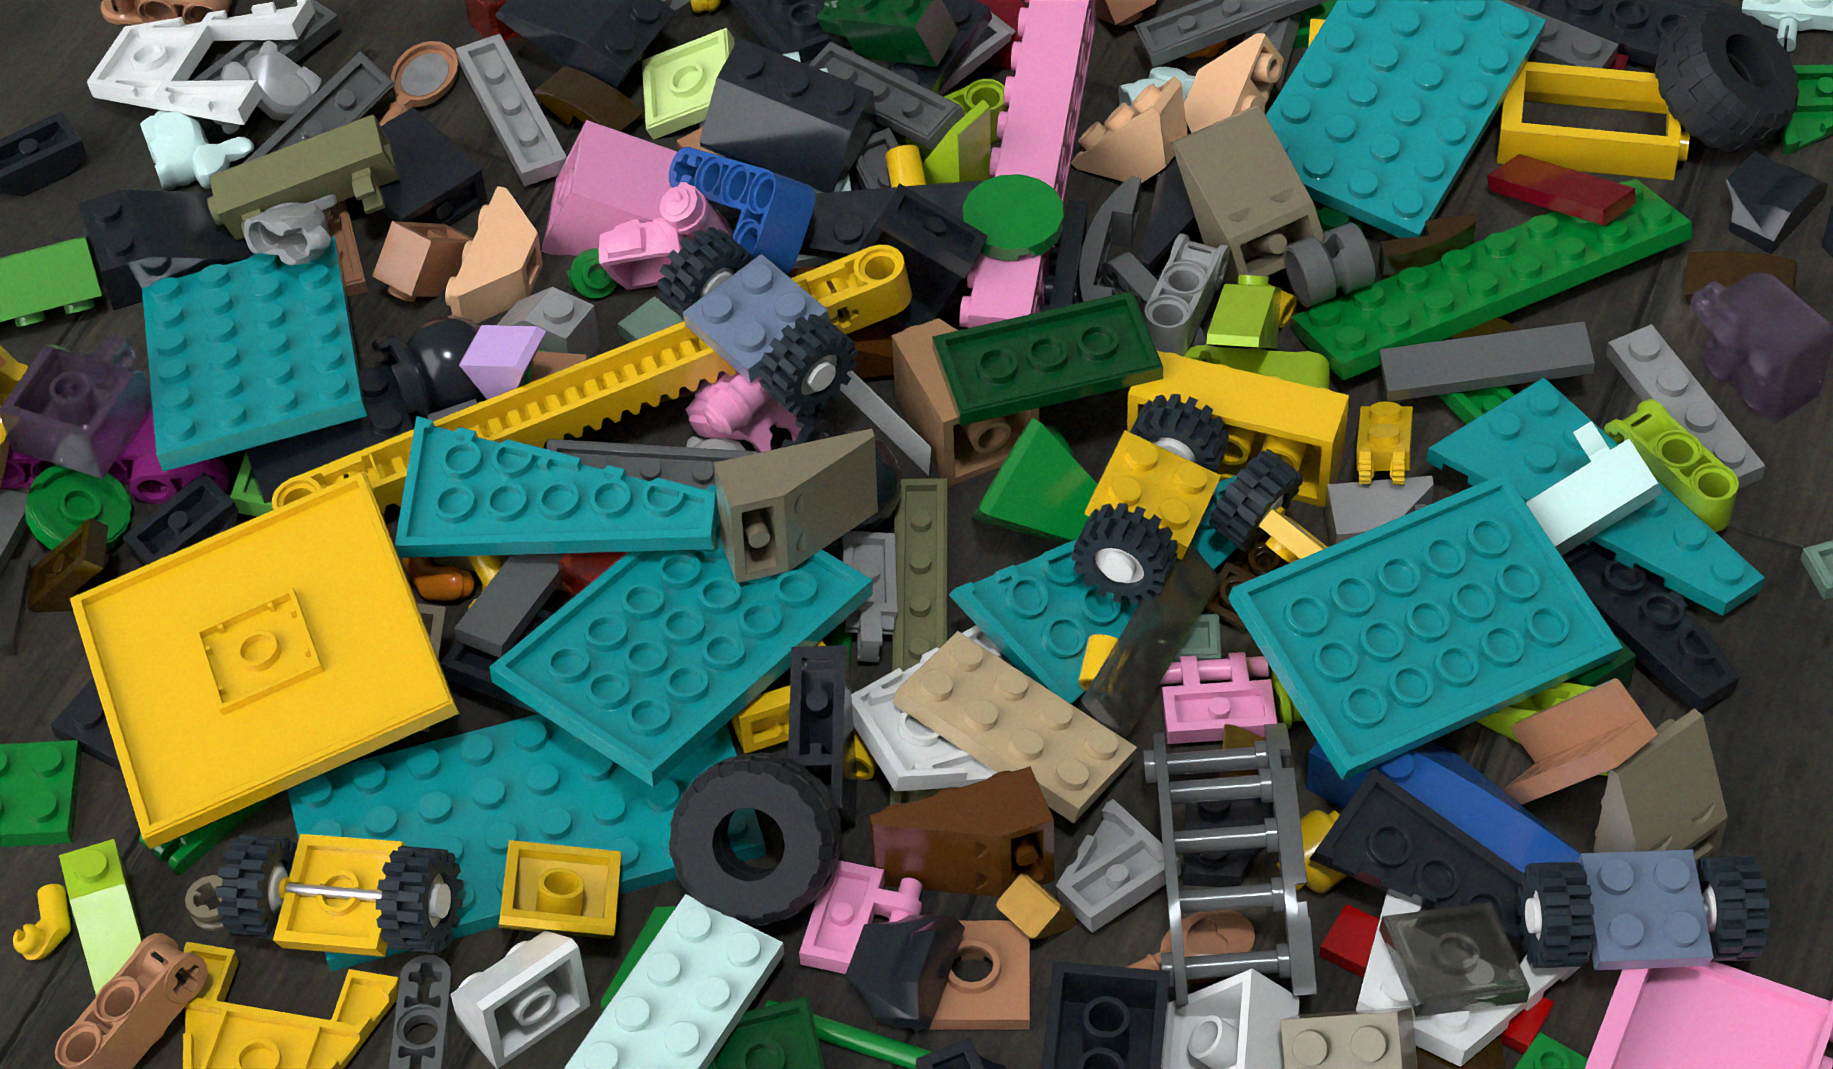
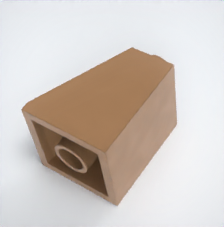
M938 318L921 325L911 326L902 332L891 335L895 402L910 427L931 446L930 461L940 478H947L948 487L1000 468L1024 427L1032 418L1039 421V408L960 426L932 345V336L958 330Z

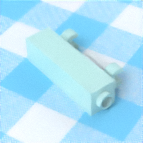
M1592 421L1573 432L1591 462L1526 502L1561 556L1663 494L1657 480L1631 440L1627 439L1610 450Z

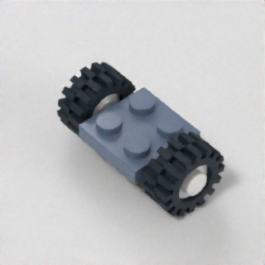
M707 227L706 233L700 229L693 232V241L685 237L679 242L682 249L678 253L672 250L668 255L672 262L670 265L663 264L660 272L665 277L658 279L657 287L661 289L658 292L660 298L684 319L685 325L750 383L760 376L762 379L759 382L765 391L795 416H802L803 413L807 416L812 415L815 412L816 406L822 410L828 406L827 399L830 396L836 399L841 394L837 389L841 384L847 386L850 382L851 377L847 375V372L855 371L857 362L853 359L858 356V350L854 347L856 344L830 322L828 310L764 255L761 254L752 260L753 256L720 228L717 230L714 227Z
M1693 849L1581 853L1576 862L1527 864L1525 872H1522L1520 878L1523 886H1519L1518 889L1521 905H1517L1518 915H1521V924L1518 925L1519 934L1524 935L1522 942L1523 951L1527 952L1526 959L1529 964H1532L1533 968L1581 967L1589 959L1588 952L1592 954L1594 970L1707 966L1710 962L1756 960L1764 952L1762 945H1766L1768 939L1764 928H1769L1770 918L1766 917L1765 908L1770 907L1769 898H1764L1763 892L1767 889L1765 879H1760L1761 867L1759 864H1755L1753 857L1748 856L1704 857L1697 861L1698 866H1696Z

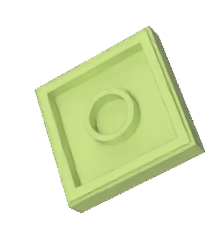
M727 28L642 60L646 130L653 139L660 138L706 119L716 78L735 45L734 37Z

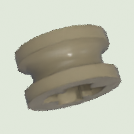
M217 875L202 877L194 882L187 890L185 897L186 908L191 914L192 920L198 927L209 931L225 929L221 923L225 915H218L217 908L209 910L205 903V900L209 897L216 896V886H222L223 878ZM217 897V899L221 903L222 897Z

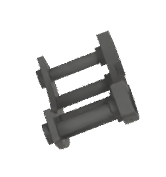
M1286 723L1264 724L1265 740L1255 741V747L1166 754L1164 733H1153L1154 749L1143 750L1146 783H1157L1172 945V952L1161 953V963L1163 971H1170L1169 987H1175L1177 1005L1188 1004L1186 980L1232 977L1249 969H1254L1260 974L1279 973V979L1290 978L1293 996L1317 994L1311 920L1308 917L1307 901L1297 902L1295 885L1307 884L1295 773L1294 767L1290 768L1289 763L1291 746ZM1250 769H1257V774H1259L1169 782V776ZM1249 798H1261L1262 803L1272 802L1274 818H1264L1265 824L1173 831L1171 805ZM1267 847V853L1278 852L1281 877L1270 878L1271 884L1179 891L1176 854ZM1273 907V912H1284L1287 943L1276 944L1277 950L1184 957L1181 914Z

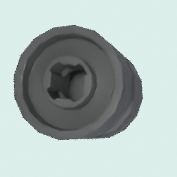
M1352 222L1323 233L1322 241L1312 236L1284 247L1283 257L1288 279L1296 297L1306 308L1333 299L1338 288L1347 294L1375 282V265L1370 248L1362 231Z

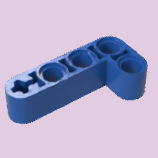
M684 147L680 149L670 164L669 182L671 187H678L680 182H686L689 185L695 186L707 198V201L741 211L733 239L753 256L752 260L762 254L785 274L789 273L798 258L814 210L815 192L813 187L767 169L695 148Z

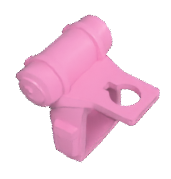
M680 182L678 187L669 189L661 198L659 208L662 217L653 219L651 222H644L640 219L630 220L616 226L614 230L600 234L599 264L611 278L627 290L658 285V279L665 277L660 272L663 264L670 265L672 262L668 255L672 250L678 253L682 249L679 242L685 237L693 241V232L701 229L706 233L707 227H714L717 230L720 228L733 238L734 231L730 227L729 221L708 203L707 198L695 186L689 185L686 182Z
M737 370L733 376H729L724 371L719 372L717 381L713 384L705 380L696 391L693 401L686 408L689 422L698 435L710 439L716 437L733 440L744 439L753 444L757 453L771 450L772 433L769 428L772 425L776 424L779 428L788 429L794 442L802 428L796 426L795 421L797 417L783 407L760 385L759 380L762 379L760 376L750 383Z

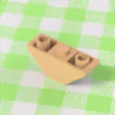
M1256 33L1198 70L1184 102L1186 123L1191 133L1255 105L1261 106L1265 112L1266 102L1274 83L1280 78L1284 61L1266 34Z
M1173 77L1159 88L1154 84H1150L1136 97L1131 107L1123 103L1116 108L1106 119L1105 125L1102 126L1098 121L1095 122L1079 138L1078 143L1082 148L1071 161V164L1077 170L1123 182L1130 177L1141 178V183L1166 168L1175 155L1171 142L1188 135L1182 83L1176 77Z
M497 186L490 204L483 205L479 214L476 235L473 241L468 240L464 246L462 266L457 277L452 276L448 281L445 301L447 306H451L452 315L480 323L511 309L517 301L530 296L543 267L538 232L507 188Z

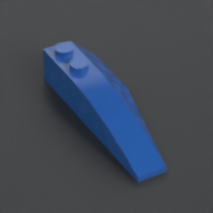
M1318 741L1309 752L1306 790L1342 808L1346 807L1366 776L1375 768L1521 873L1525 872V866L1530 863L1576 862L1581 855L1579 851L1462 757L1432 741L1345 780H1341Z

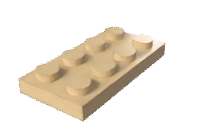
M959 631L897 689L893 701L895 706L997 773L1001 771H1016L1031 766L1048 807L1072 823L1089 808L1132 762L1137 749L1136 746Z

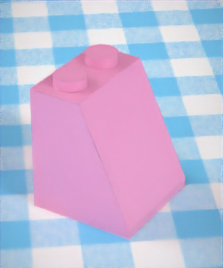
M586 120L556 179L541 252L550 255L577 256L587 249H599L600 234L614 230L620 224L635 219L651 222L653 219L662 217L659 206L661 198L672 188L669 182V169L677 151Z

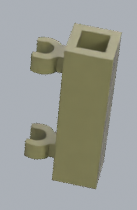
M374 114L209 176L213 196L208 198L207 202L218 226L225 224L237 241L245 238L244 222L247 219L259 215L273 206L287 202L308 203L331 194L336 195L337 201L340 202L355 196L357 200L362 199L366 214L385 208L380 186L399 180L400 177L391 141Z

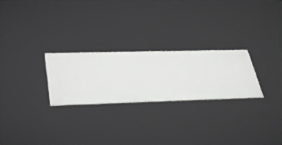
M853 371L847 372L851 380L847 386L841 384L840 390L929 476L931 446Z

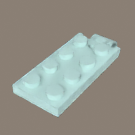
M685 894L564 1069H707L783 957V942L733 917L722 915L721 912L709 907L707 908Z

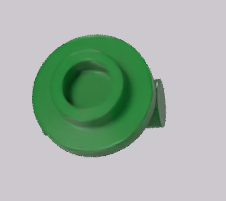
M597 248L587 249L579 253L573 260L570 270L565 271L571 290L576 289L580 294L589 298L605 297L618 285V282L611 278L599 264V249Z

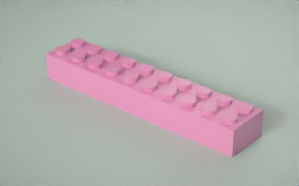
M1025 0L1026 3H1029V8L1021 7L1018 19V36L1023 37L1022 42L1014 41L1011 54V71H1016L1014 77H1006L1004 105L1009 106L1007 112L1000 111L997 141H1002L1000 148H992L990 177L1022 174L1038 178L1054 188L1064 204L1096 29V0ZM1050 249L1044 254L1033 258L1032 253L1019 255V261H1003L988 257L980 252L967 276V287L973 290L970 297H962L960 327L972 328L1040 312V306L1044 304L1046 275H1049Z

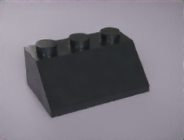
M738 38L716 78L700 138V147L732 160L767 169L806 183L813 187L815 193L839 192L877 121L874 93L870 89Z

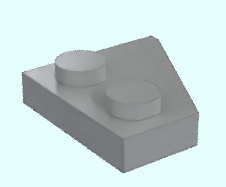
M1114 799L1105 804L1102 809L1103 821L1094 836L1086 835L1077 850L1078 857L1076 861L1067 866L1056 884L1058 900L1092 933L1166 884L1163 844ZM1176 857L1177 876L1181 875L1180 860Z

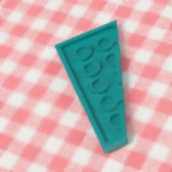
M1542 378L1429 447L1426 462L1441 470L1445 465H1448L1467 475V483L1472 486L1506 473L1526 503L1591 462L1573 432L1592 420L1549 381ZM1593 422L1610 450L1618 446L1613 439ZM1658 480L1657 482L1663 494L1583 542V544L1589 546L1594 541L1615 552V560L1631 569L1638 564L1663 577L1664 586L1721 616L1760 592L1765 580L1761 573Z
M416 416L395 548L400 558L715 549L718 523L716 492L661 478L647 481L627 476L625 469L606 465L605 469L584 465L579 457L509 439L501 443L479 438L476 431L458 427L456 432L436 427L433 420Z
M1235 475L1218 482L1183 559H1176L1159 595L1156 593L1151 601L1146 602L1142 597L1140 604H1131L1128 596H1125L1123 602L1118 603L1113 601V593L1107 591L1105 597L1096 593L1098 585L1093 584L1087 587L1082 582L1086 573L1076 574L1074 570L1076 561H1072V552L1077 539L1046 551L1041 556L1017 566L1011 565L1001 569L994 575L975 583L969 582L959 586L949 596L1019 671L1071 704L1085 691L1078 685V679L1088 639L1091 635L1103 634L1121 640L1126 645L1125 654L1238 548L1209 524L1210 514L1217 507L1215 504L1220 497L1225 495V489L1229 483H1233L1237 477Z

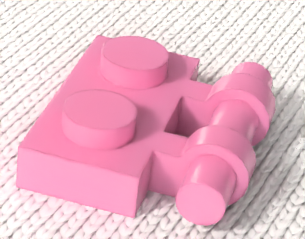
M1245 652L1228 653V659L1197 661L1195 655L1180 656L1179 662L1158 663L1160 685L1181 683V686L1162 687L1167 744L1223 740L1224 724L1236 725L1261 737H1265L1264 724L1277 723L1271 679L1249 681V678L1269 676L1268 662L1264 656L1246 657ZM1229 680V682L1200 684V682Z
M838 860L837 868L829 884L816 899L799 952L800 964L846 974L864 924L872 923L875 914L886 916L889 922L899 921L909 915H920L922 904L919 901L923 886L918 880L904 878L901 880L898 892L883 889L885 883L884 869Z

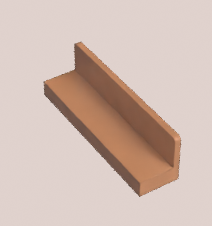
M1614 678L1519 720L1511 726L1512 732L1535 764L1504 787L1503 791L1520 805L1618 767L1657 736L1658 733L1622 683Z

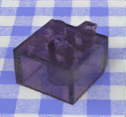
M1753 272L1728 289L1713 281L1703 289L1697 290L1692 294L1690 309L1710 331L1703 362L1714 376L1727 382L1743 396L1746 403L1752 409L1760 411L1772 423L1777 424L1820 396L1833 345V325L1772 274Z
M111 333L92 356L55 344L45 345L0 408V417L12 450L103 479L152 407L151 393L145 373L130 368L135 359L134 352L130 348V340Z

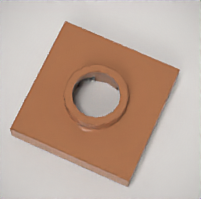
M1011 920L959 921L965 927L954 960L961 956L962 961L971 959L984 961L985 956L993 962V968L986 978L977 982L963 981L956 977L952 969H950L929 1030H1030V937Z

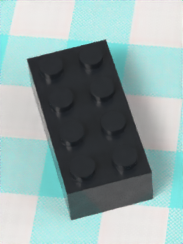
M1053 961L1041 1069H1163L1169 1009L1170 971Z

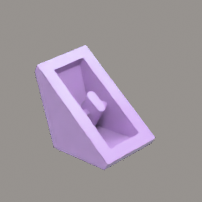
M481 325L459 366L487 400L523 385L546 331L538 326Z

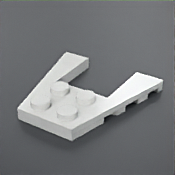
M297 0V6L277 10L274 2L253 5L251 9L253 14L229 18L225 10L209 12L202 22L185 25L183 18L179 17L125 26L88 79L87 84L94 98L244 125L262 97L257 80L188 81L213 41L298 40L315 13L311 0Z
M977 625L962 633L1008 664L1014 665ZM938 647L923 654L920 663L904 672L898 668L851 694L853 725L894 791L964 787L987 780L997 773L893 704L897 689L939 649Z
M1387 893L1356 1011L1412 1007L1416 1046L1461 1067L1506 1030L1509 1021L1523 1009L1529 1011L1542 999L1544 991L1559 979L1565 981L1580 967L1533 968L1532 964L1528 963L1526 955L1513 977L1413 931V928L1426 909Z

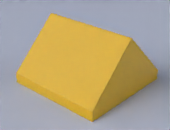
M509 840L499 928L533 932L548 931L555 934L612 939L616 925L621 851Z

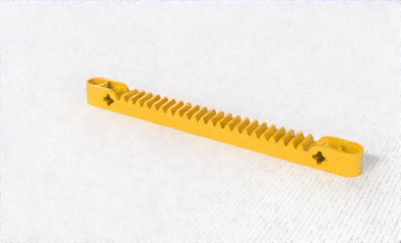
M890 245L871 246L791 278L828 310L830 322L844 334H849L898 314L908 306L912 297L903 255L898 249ZM828 281H831L833 284V290L831 291L827 285ZM841 309L844 315L843 318H839L837 310ZM683 321L433 422L436 427L455 432L458 427L476 431L479 438L498 443L509 439L544 448V444L548 439L563 440L564 434L567 433L572 434L576 438L582 437L584 426L589 425L593 429L599 430L604 418L608 417L615 423L619 422L624 410H629L634 415L639 414L641 404L644 402H648L653 407L659 406L661 395L667 394L674 400L678 398L681 387L685 386L694 392L698 388L699 380L706 379L709 383L713 384L716 383L719 372L724 371L729 376H733L736 374V369L692 332ZM414 429L288 479L273 494V510L344 479L345 474L350 477L362 471L366 472L383 514L386 506L395 503L401 507Z

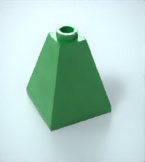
M1032 418L1024 427L972 518L981 523L1066 544L1078 539L1089 518L1084 513L1098 484L1041 422Z

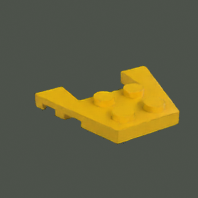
M186 942L184 953L192 952L204 959L208 975L201 991L185 1006L183 1069H344L397 1000L399 978L349 969L332 1019L308 1017L224 1002L239 963L236 951Z

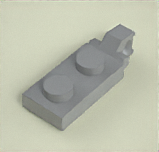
M848 531L841 536L840 540L841 561L873 580V595L842 622L844 623L845 632L857 633V661L879 662L882 634L893 635L894 623H896L898 612L895 533Z

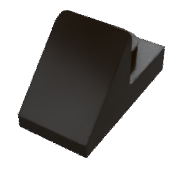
M89 518L33 566L27 609L36 613L73 611L70 598L114 579L115 569L111 564L107 563L109 559V550L106 549L108 525Z

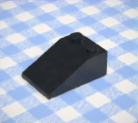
M507 0L497 11L495 17L562 66H568L590 74L619 91L642 64V60L646 59L661 41L676 11L661 0Z
M124 189L78 203L113 311L143 302L142 288L150 286L162 278L183 277L200 272L211 265H227L249 259L253 255L248 248L245 238L236 241L225 224L218 226L214 221L207 199L212 197L213 193Z
M389 365L359 370L367 416L244 449V453L247 454L251 465V473L259 495L262 496L264 503L272 502L275 490L290 478L414 429ZM347 474L344 475V479L349 477Z

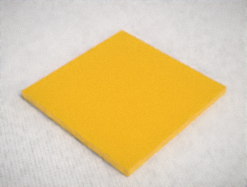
M365 471L70 598L142 838L149 849L162 845L459 714L373 487Z

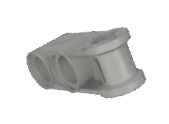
M1180 233L1177 236L1170 258L1144 311V320L1157 351L1176 353L1182 357L1187 353L1216 290L1220 288L1224 280L1230 257V247L1228 245L1221 244L1218 248L1190 241L1189 236Z

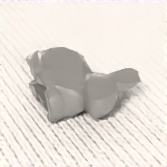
M269 40L262 45L256 56L248 60L245 67L238 62L229 61L224 65L220 76V81L257 80L262 97L256 106L272 120L282 121L289 120L322 88L323 84L322 79L306 67L298 66L291 59L280 53L278 46ZM213 120L216 124L222 126L223 132L226 134H233L240 127L238 124Z
M327 195L308 203L287 202L279 204L247 219L244 222V235L248 248L256 254L278 255L281 261L288 265L305 264L320 258L330 246L331 236L329 235L327 223L329 222L330 209L338 202L336 195Z

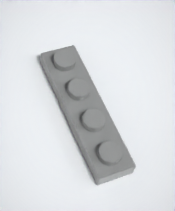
M497 34L456 48L458 63L524 187L559 175L567 156L502 36Z
M1652 324L1608 342L1606 356L1642 402L1650 398L1661 403L1680 425L1696 436L1700 443L1725 466L1734 471L1739 481L1738 489L1763 478L1764 463Z

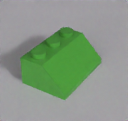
M88 236L0 258V322L15 319L16 326L21 327L46 320L44 310L64 306L66 314L95 307L93 298L103 294Z

